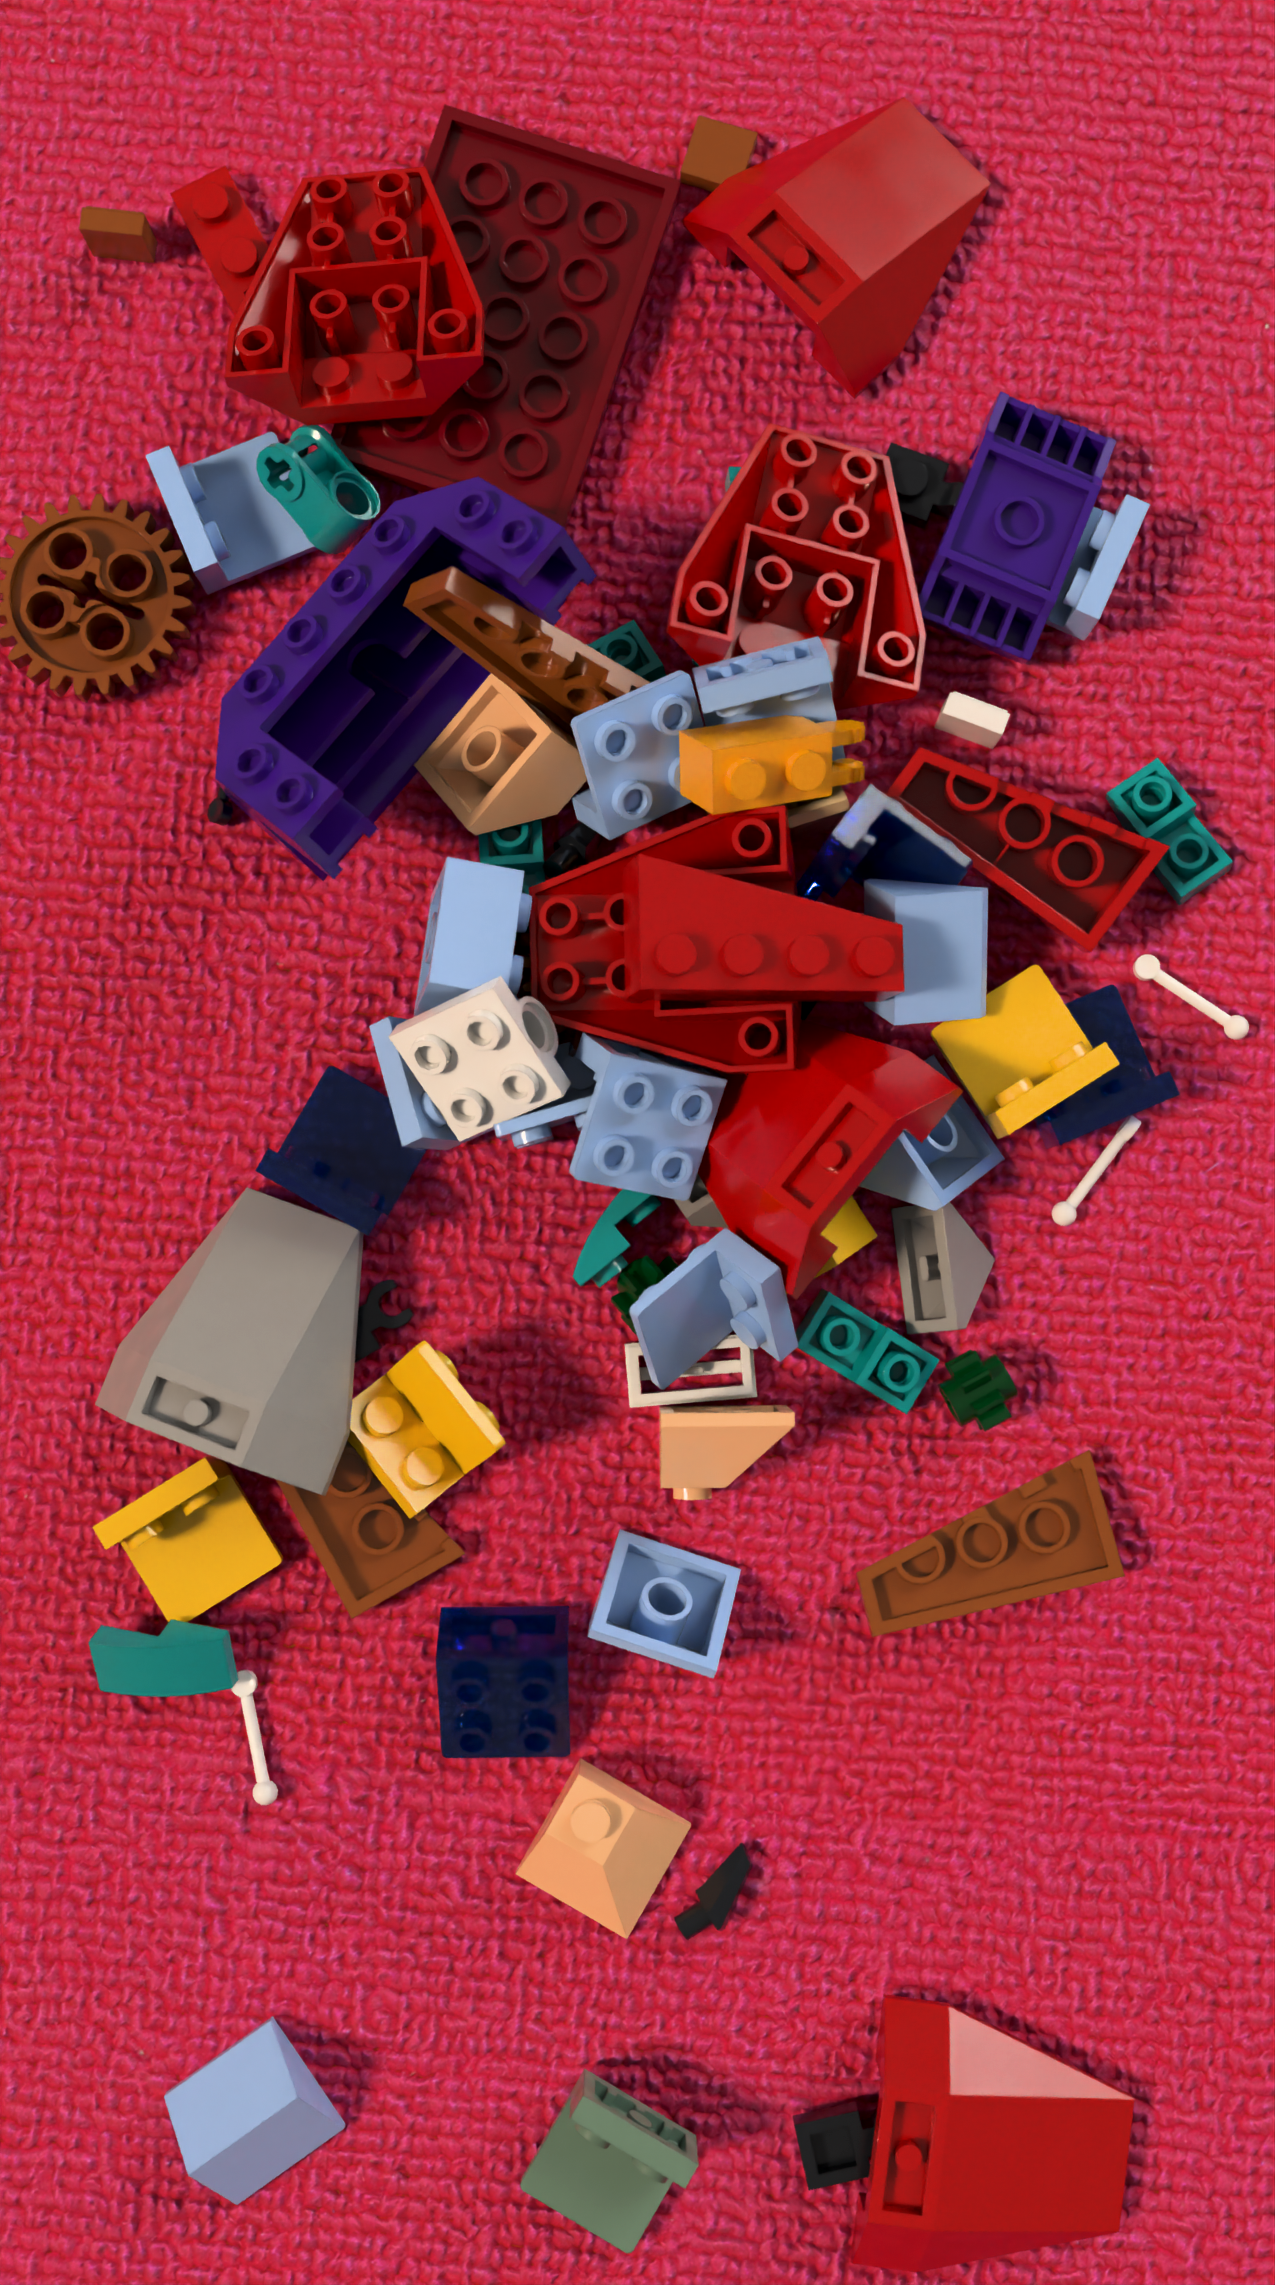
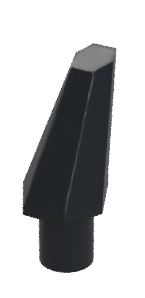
M578 821L553 843L555 852L543 864L545 874L551 879L590 863L604 836Z
M740 1843L700 1888L695 1890L700 1901L674 1917L679 1930L687 1940L714 1924L718 1931H723L726 1928L752 1868V1862L743 1843Z

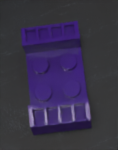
M1000 391L985 418L969 457L972 463L933 561L922 576L917 588L923 622L1020 664L1029 662L1068 573L1101 489L1103 476L1117 440L1104 437L1088 430L1084 426L1076 425L1062 419L1058 415L1050 414L1036 408L1035 405L1027 404Z

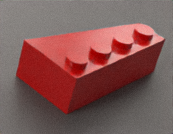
M922 747L918 748L881 799V806L1084 953L1092 952L1170 848L1169 845L1149 837L1145 838L1096 816L1087 815L1057 803L1053 799L999 780L995 776Z
M640 853L623 868L625 1000L881 1002L904 992L902 924Z

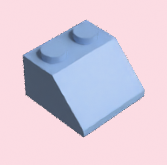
M452 857L446 858L431 895L413 1016L430 1010L499 976L503 978L511 992L517 995L522 978L524 958L523 956L513 955L516 932H526L532 906V896L522 893L525 871Z

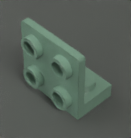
M584 2068L524 2172L520 2187L522 2191L623 2252L631 2253L672 2182L686 2188L699 2164L696 2135Z

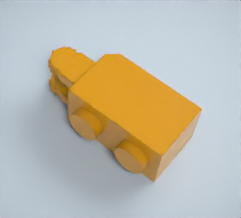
M782 715L680 730V794L712 815L832 796V787L864 780L865 765H863V761L851 758L832 761V747L856 744L865 740L864 722L844 719L814 723L803 716Z

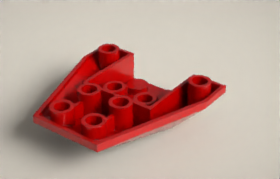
M902 97L728 177L683 219V226L725 268L739 257L815 334L812 356L856 399L900 357L986 196L991 183L905 97Z
M425 166L302 178L229 326L224 376L228 387L307 426L433 415L483 366L485 328L483 305Z
M768 423L676 574L666 632L699 666L819 636L828 655L833 681L829 682L835 711L914 698L919 692L926 632L889 456Z
M785 805L760 807L717 815L708 814L529 887V895L532 896L529 918L531 997L537 999L546 1008L554 1024L729 1074L796 1071L802 1014L801 1001L625 1000L623 868L640 853L798 896L789 820Z
M801 1019L796 1071L729 1074L713 1069L726 1078L727 1083L699 1166L698 1175L730 1231L780 1267L785 1291L795 1299H798L838 1249L836 1245L821 1234L822 1231L903 1130L922 1144L963 1091L911 1051Z
M884 1994L875 2058L881 2075L867 2193L859 2192L851 2263L909 2272H922L1119 2232L1134 2097L949 2003Z

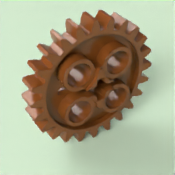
M75 494L70 495L68 513L62 515L59 514L50 502L44 504L47 518L45 523L39 525L35 520L25 515L22 520L29 535L24 540L9 534L4 537L15 553L12 559L0 557V571L5 575V580H0V599L3 600L0 603V623L6 624L0 628V644L3 647L14 646L8 655V659L18 669L29 665L26 676L37 686L50 677V689L59 697H63L73 683L75 694L82 702L88 703L94 686L99 687L101 693L109 702L114 701L116 683L122 681L134 694L139 693L137 675L142 671L157 681L161 679L159 669L155 664L159 656L169 661H178L179 657L169 644L171 638L182 640L190 639L191 637L186 626L178 621V617L195 615L197 610L191 600L180 596L196 588L190 574L178 573L189 562L181 549L169 551L175 543V539L167 528L154 532L157 523L152 514L147 510L134 520V510L125 499H122L115 507L113 513H110L109 505L102 494L95 495L90 510L84 509ZM77 548L87 549L86 558L81 565L70 570L61 569L62 559L66 553ZM135 569L146 571V578L140 587L131 591L119 590L120 581L126 573ZM44 577L58 580L69 589L87 597H95L100 590L111 605L130 611H143L144 617L141 620L132 619L124 616L117 609L97 600H89L86 606H84L73 592L55 586H41L40 581ZM52 606H64V614L58 624L51 628H39L40 617L46 609ZM111 627H122L124 629L122 640L113 649L101 650L97 648L98 638L103 631Z

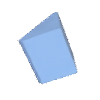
M871 878L864 880V914L902 924L904 954V992L881 1002H864V1006L894 1026L984 1017L986 1015L988 888Z
M620 1529L589 1622L588 1637L714 1679L741 1569Z
M273 2016L172 2087L164 2095L188 2176L236 2205L342 2131L346 2125Z

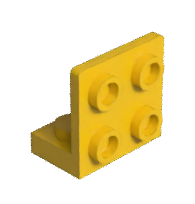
M1039 965L1030 966L986 995V1015L984 1017L944 1021L931 1031V1037L997 1139L1010 1135L1120 1064L1106 1042L1094 1048L1092 1047Z
M424 1340L411 1349L385 1375L352 1399L348 1441L410 1519L465 1474L506 1444L504 1438L499 1433V1424L493 1413L484 1404L474 1401L458 1382V1373L451 1360L441 1351L433 1350Z
M211 1455L204 1457L92 1527L105 1550L121 1543L168 1623L171 1619L183 1622L192 1620L272 1570L283 1561L281 1552L226 1462Z

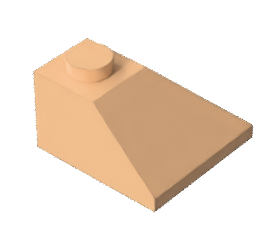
M493 674L486 678L414 764L416 769L467 830L475 835L557 815L587 780L576 741L558 724Z
M786 1405L659 1406L660 1488H673V1499H711L712 1488H726L795 1426V1412Z
M580 1758L515 1874L627 1939L689 1831L691 1822Z

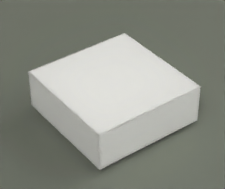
M954 691L949 693L934 728L993 749L1003 735L1010 714L1007 713V710Z

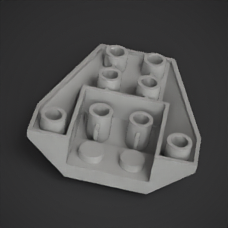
M247 1187L119 1344L95 1405L126 1422L241 1468L326 1496L350 1435L364 1230Z

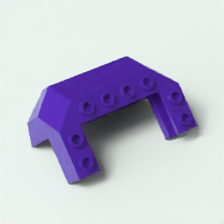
M474 477L394 501L221 700L215 771L216 781L225 794L256 824L322 881L328 875L335 879L342 871L338 863L363 835L370 838L378 828L373 823L418 772L414 764L491 674L403 606L411 583L453 566L554 626L562 617L558 611L559 608L566 602V597L580 581L589 586L597 576L564 527L480 477Z

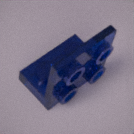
M869 784L830 834L798 881L797 894L798 897L817 901L822 893L825 892L834 899L849 878L853 879L863 888L864 880L870 878L958 885L972 867L973 861L961 852L951 840L937 834L909 813L899 801L886 796L872 784Z
M1106 986L1065 1005L1092 1047L1094 1048L1106 1042L1120 1064L1036 1117L1034 1121L1044 1145L1048 1149L1180 1095L1170 1071L1155 1076L1116 986Z
M329 1066L279 1151L268 1148L255 1171L362 1233L377 1237L428 1149L402 1147L389 1098L340 1069Z
M569 1606L441 1607L436 1671L443 1757H566L570 1754Z

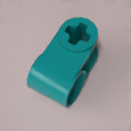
M304 424L292 433L289 442L285 444L273 443L260 451L257 457L256 470L259 480L266 491L278 500L300 526L309 542L325 553L337 555L345 552L380 512L381 502L374 486L359 473L339 449L332 436L323 427L318 425L307 426ZM312 445L317 446L316 450L306 455L308 453V447ZM291 470L288 475L289 478L286 480L280 479L281 475Z

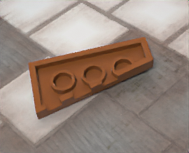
M453 566L411 583L403 606L573 737L571 720L574 717L651 683Z
M348 1440L326 1496L276 1480L351 1619L465 1554L425 1509L410 1519Z
M1090 1450L856 1573L871 1637L1125 1576Z

